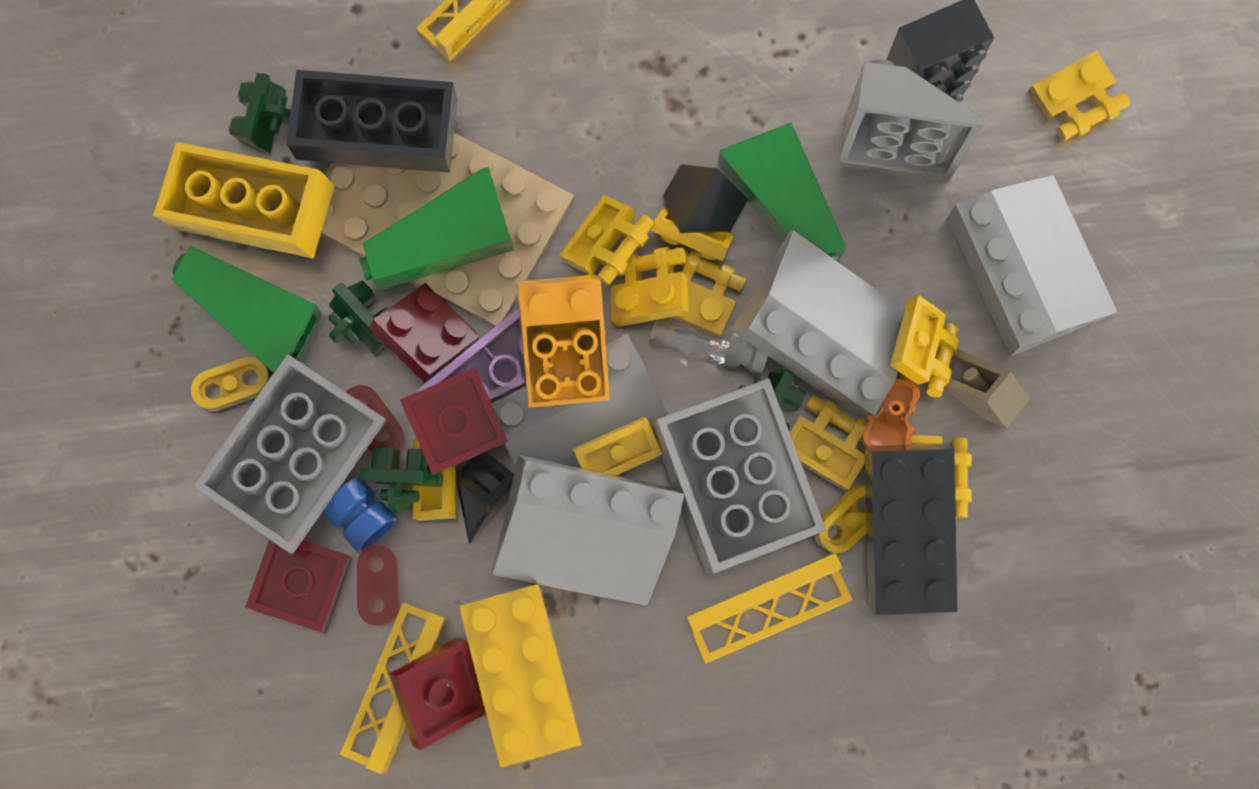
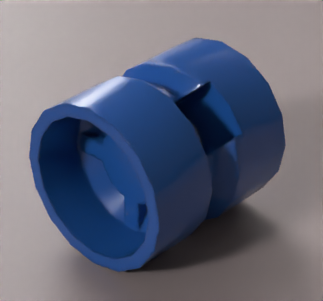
M359 477L348 481L340 487L322 512L335 528L343 526V537L357 553H361L374 545L397 521V517L383 502L375 503L373 501L375 492L365 481L359 480Z

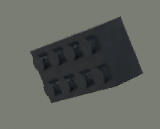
M960 0L899 27L886 60L892 61L895 66L908 68L960 103L966 90L971 86L970 83L974 75L979 71L978 68L982 60L987 56V51L995 37L976 1Z
M296 70L287 146L295 160L450 173L458 102L454 83Z
M945 443L865 446L868 605L875 615L958 612L954 448Z

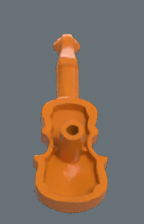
M898 372L894 384L880 406L878 414L875 416L868 415L867 417L868 424L862 436L864 447L911 444V436L914 435L915 428L909 425L908 418L915 413V405L919 400L920 391L912 383V380Z

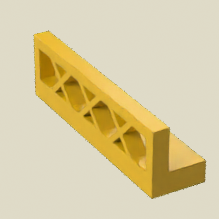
M444 0L416 28V31L450 62L512 0H472L460 13V0ZM454 7V13H448ZM451 21L436 36L430 32L438 22Z
M832 554L688 616L686 622L704 664L852 601L839 571L843 567L837 554ZM831 575L840 597L829 602L811 597L816 581ZM809 584L806 594L796 591V589ZM787 593L804 599L798 615L792 618L774 612L779 597ZM773 600L769 610L759 606ZM808 601L816 605H819L815 608L805 611ZM750 609L767 615L762 630L755 634L737 628L742 613ZM736 616L733 626L722 622ZM772 617L782 621L768 627ZM712 625L730 630L725 647L709 653L700 631ZM735 633L745 636V638L731 643Z
M402 603L341 750V756L366 765L365 768L379 774L387 773L406 726L387 669L388 662L391 657L404 651L409 662L437 648L449 620L407 603ZM408 614H412L426 620L419 639L408 644L402 629ZM400 637L403 646L394 650ZM384 675L387 685L378 688ZM390 689L394 700L387 716L377 720L371 703L375 695ZM368 713L371 723L362 727ZM374 728L377 741L370 757L353 751L352 749L359 733Z

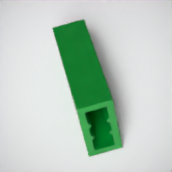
M792 122L720 149L718 164L721 170L748 199L750 205L782 243L789 232L794 230L840 263L839 258H842L846 245Z
M489 167L480 169L362 243L366 256L359 258L366 281L373 279L377 289L382 290L513 251L512 241Z
M191 245L186 254H181L177 258L173 266L172 273L174 276L171 280L273 373L287 354L296 360L299 359L322 316V312L316 304Z

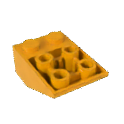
M597 275L516 281L528 407L610 400L601 279Z

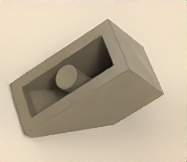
M958 350L957 354L952 356L949 366L952 374L950 382L947 386H944V390L977 416L1007 429L1030 400V397L1013 373L961 350Z

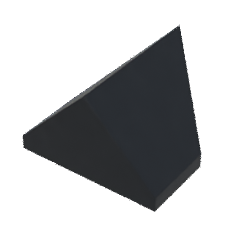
M680 164L662 197L680 233L722 231L730 233L748 202V199L718 168Z
M487 452L463 461L456 467V485L469 544L508 503L514 473Z

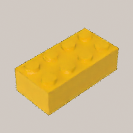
M176 142L153 216L174 230L314 259L335 185L318 169Z
M539 584L460 605L459 608L500 768L582 745Z

